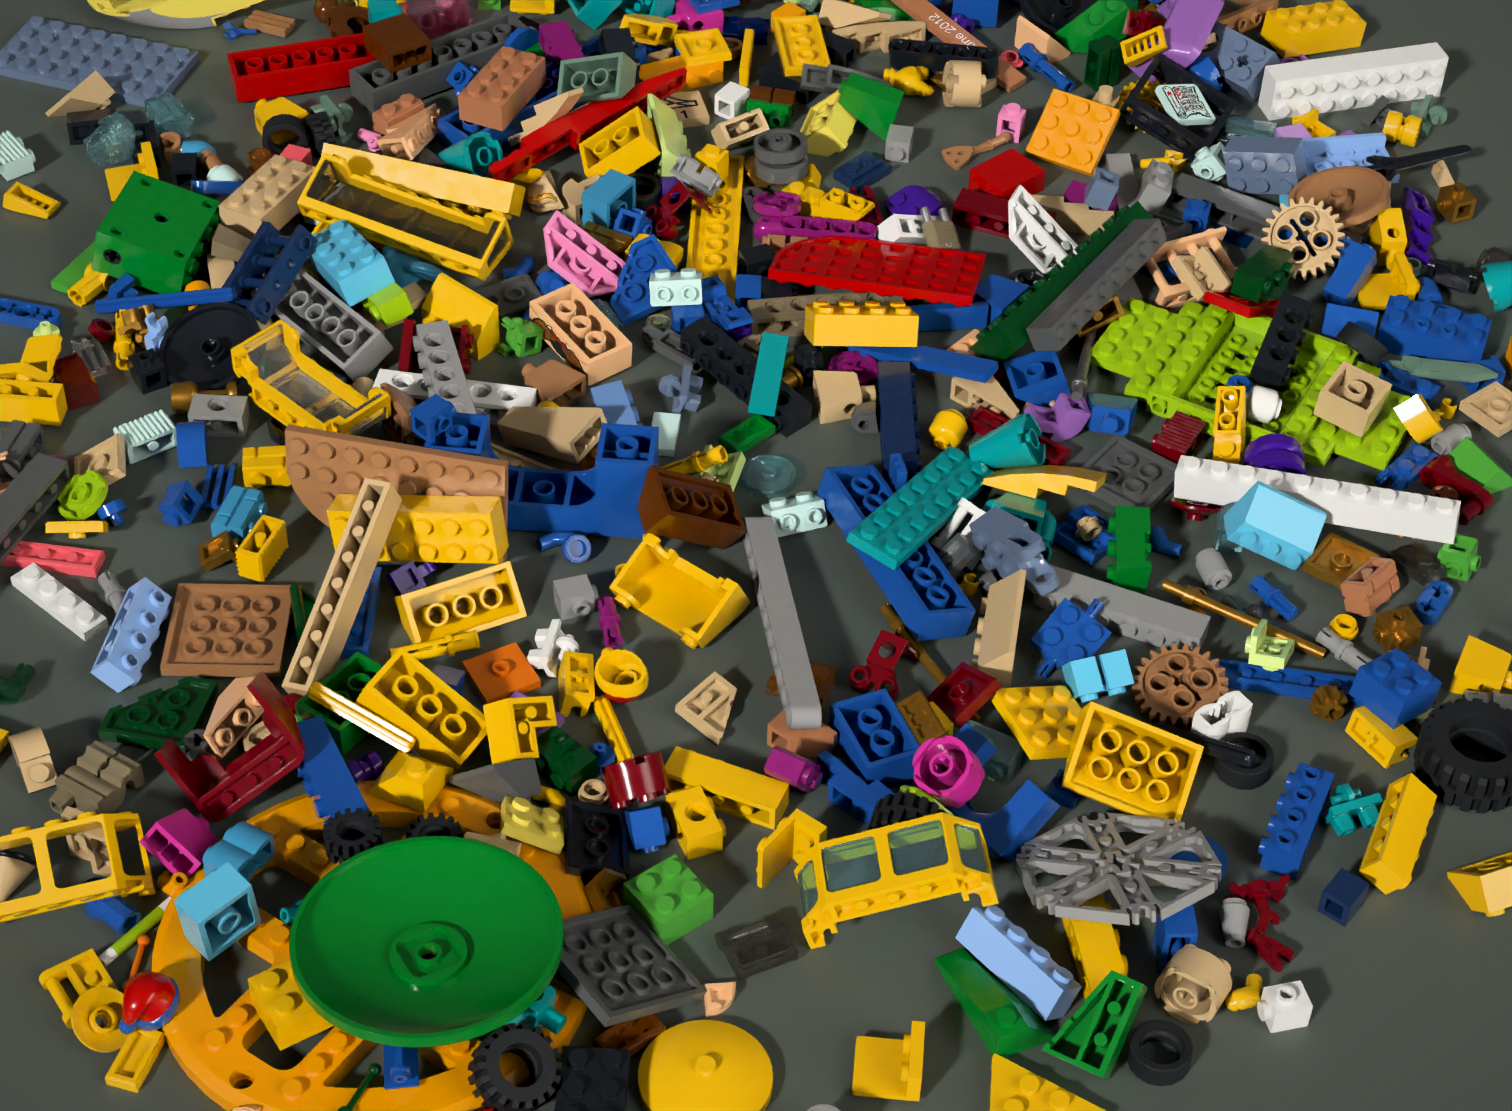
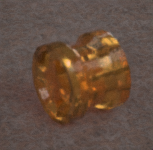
M254 148L247 153V160L250 163V175H253L272 158L270 150Z

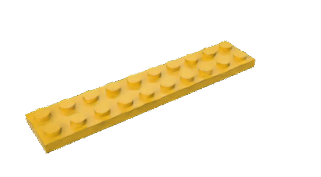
M729 155V175L722 181L720 188L712 198L705 195L707 197L705 202L712 209V214L708 213L692 199L686 268H695L696 271H702V279L717 275L725 284L726 294L734 304L744 175V156Z

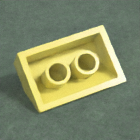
M839 90L812 106L806 116L800 132L807 137V153L829 157L835 152H842L848 146L847 141L854 132L853 127L858 119L839 104L842 94L838 93Z

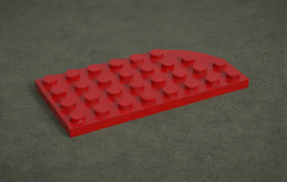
M822 236L797 241L779 250L768 270V279L776 280L779 283L796 282L801 283L803 286H826V288L831 290L849 289L855 293L871 292L883 297L894 295L901 296L906 300L924 299L930 303L946 302L953 303V305L958 307H964L967 305L972 306L986 264V254L851 236Z

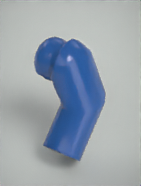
M525 255L520 258L515 267L502 268L503 280L525 273L529 275L535 267L533 257Z

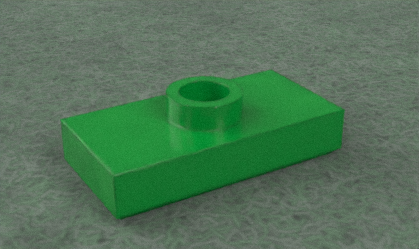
M754 414L718 436V444L722 445L730 453L741 451L744 453L773 435L776 426L760 414Z

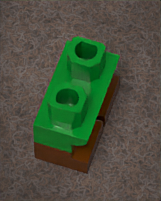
M752 85L749 100L747 99V112L749 113L760 108L767 123L772 128L788 126L795 112L796 91L775 88L773 92L771 87Z

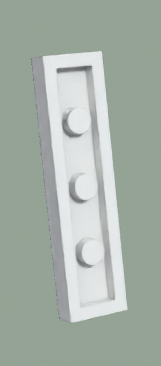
M34 562L10 577L12 585L85 642L108 627V621L104 615Z

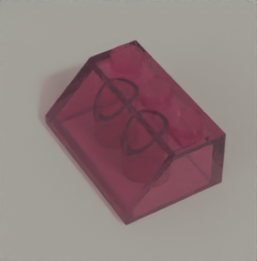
M412 0L398 4L402 6L403 13L430 40L474 24L468 0Z

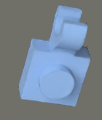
M151 312L145 317V323L149 332L144 336L146 349L153 348L159 357L160 344L169 329V325L165 316L157 320L155 313Z

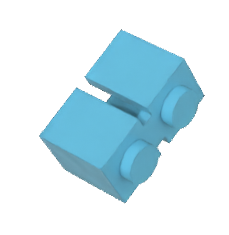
M1125 649L1101 654L1098 658L1092 656L1070 661L1061 666L1068 690L1074 699H1081V703L1099 699V693L1108 692L1109 697L1126 693L1125 688L1134 684Z

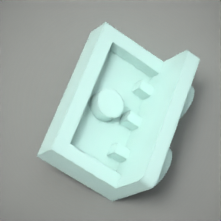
M695 268L681 269V272L659 269L655 273H650L651 306L702 304V271H696Z
M811 491L799 492L795 494L796 497L790 499L776 497L770 499V503L761 505L762 514L764 517L773 518L777 537L827 526L824 499L813 494Z

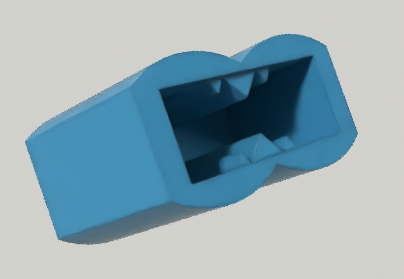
M244 820L240 821L234 827L228 828L223 840L214 846H210L203 855L204 875L207 876L212 870L218 869L226 862H229L249 881L255 871L261 869L275 853L274 836Z

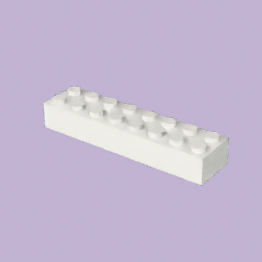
M1434 42L1265 66L1258 106L1270 121L1304 115L1314 108L1319 110V113L1373 106L1382 95L1390 100L1388 104L1424 99L1425 95L1433 94V97L1440 96L1449 57L1440 45Z

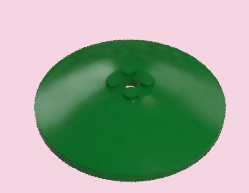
M423 836L406 838L375 846L354 855L330 870L314 885L300 904L291 926L289 938L291 968L296 984L307 1003L326 1021L346 1033L374 1043L413 1048L449 1045L476 1038L505 1025L528 1009L542 995L554 977L561 960L564 943L563 919L558 900L549 884L531 865L518 856L497 846L461 837ZM428 953L436 956L432 959L421 958L423 955Z

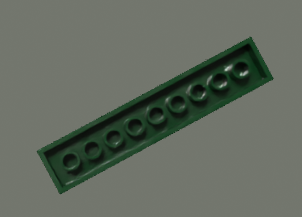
M1139 201L1131 207L1128 204L1124 205L1115 213L1118 216L1117 218L1113 215L1101 224L1104 228L1103 230L1099 227L1088 236L1091 240L1090 242L1086 239L1074 248L1077 252L1076 254L1071 251L1061 260L1062 266L1058 263L1047 272L1048 279L1043 276L1033 285L1034 291L1029 288L1018 299L1020 304L1017 301L1013 302L1004 310L1005 317L1001 313L990 323L991 329L985 327L975 336L978 341L970 347L979 358L998 361L999 365L1021 348L1030 339L1026 328L1134 219H1153Z

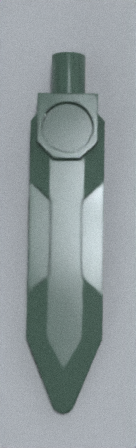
M1404 355L1402 360H1388L1391 368L1404 370L1410 375L1421 378L1474 383L1498 377L1497 372L1475 363L1425 359Z

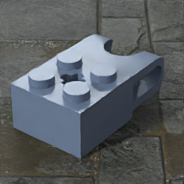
M1216 22L1211 31L1215 32L1216 40L1219 42L1212 51H1202L1200 56L1206 55L1214 63L1221 76L1217 79L1219 83L1255 102L1260 95L1265 66L1282 63L1274 51L1228 26Z
M994 506L969 524L973 533L972 541L981 551L983 556L981 561L988 571L991 570V572H995L1002 578H1005L1021 569L1027 570L1024 588L1040 596L1050 593L1060 585L1056 570L1045 561L1040 553L1046 549L1042 537L1030 530L1026 521ZM1039 576L1047 579L1044 582H1036Z

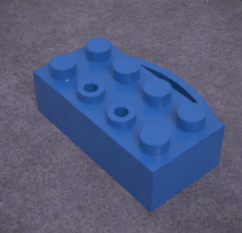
M1390 295L1379 327L1377 340L1388 349L1387 353L1399 356H1414L1465 363L1480 361L1492 320L1487 319L1482 314L1470 315L1444 304L1409 300L1404 295Z

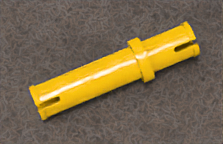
M120 309L119 313H115L116 341L114 342L113 349L116 354V366L120 370H129L127 356L134 353L135 344L132 342V333L119 335L118 328L125 326L121 312L126 311V309Z
M718 445L703 452H693L687 458L659 468L688 475L695 472L703 473L711 466L727 462L728 455L725 448H722V445Z
M477 630L452 636L450 633L444 634L443 638L402 646V648L419 661L447 654L448 657L455 656L456 652L480 648ZM400 647L389 648L390 656L392 657Z

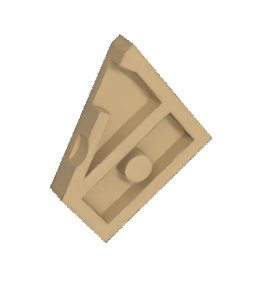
M714 671L676 704L675 712L716 745H719L724 735L737 688Z

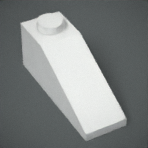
M893 214L876 226L879 240L927 246L921 227L924 223L922 215ZM931 216L932 220L941 221L940 216Z

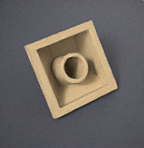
M95 70L45 114L48 117L66 116L68 112L95 110L96 108L104 109L111 103L108 98L115 91Z

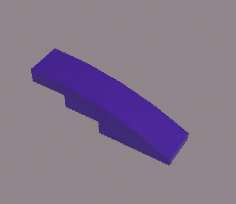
M1406 186L1403 189L1401 205L1407 236L1405 253L1407 256L1416 258L1427 266L1429 260L1432 259L1428 245L1434 239L1429 226L1433 223L1435 217L1427 197Z

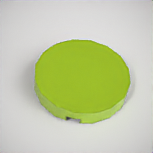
M86 470V474L73 476L62 488L58 497L60 507L57 506L59 513L68 521L85 520L101 507L107 496L108 482L99 472Z

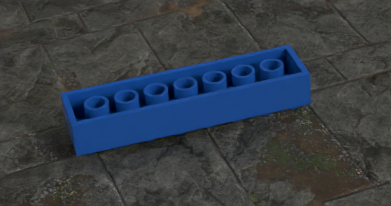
M873 464L826 467L817 494L820 498L824 499L826 508L845 536L848 537L850 531L889 499L894 492ZM928 541L895 570L853 546L916 641L964 637L976 610Z

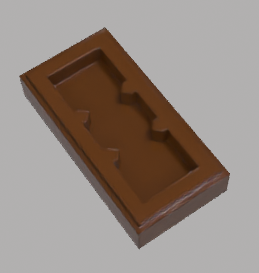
M655 1014L615 1024L593 1039L594 1048L628 1049L632 1056L648 1046L662 1032L666 1031V1026Z

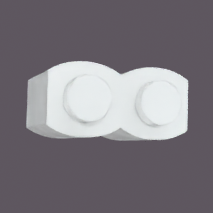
M1240 691L1228 692L1221 696L1217 703L1204 705L1195 712L1191 732L1219 740L1235 732H1246L1253 703Z

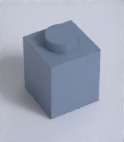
M1095 167L1084 190V203L1088 204L1091 208L1107 211L1119 188V174Z

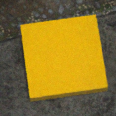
M718 28L674 35V43L687 67L732 60V53Z

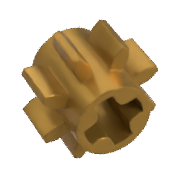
M1320 686L1310 696L1313 702L1309 704V708L1313 716L1318 715L1320 721H1336L1346 711L1344 704L1348 703L1344 692L1339 691L1337 686Z

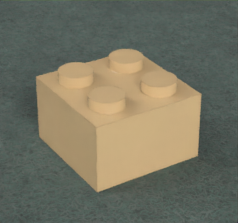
M1343 361L1321 389L1313 414L1362 438L1385 407L1392 384Z

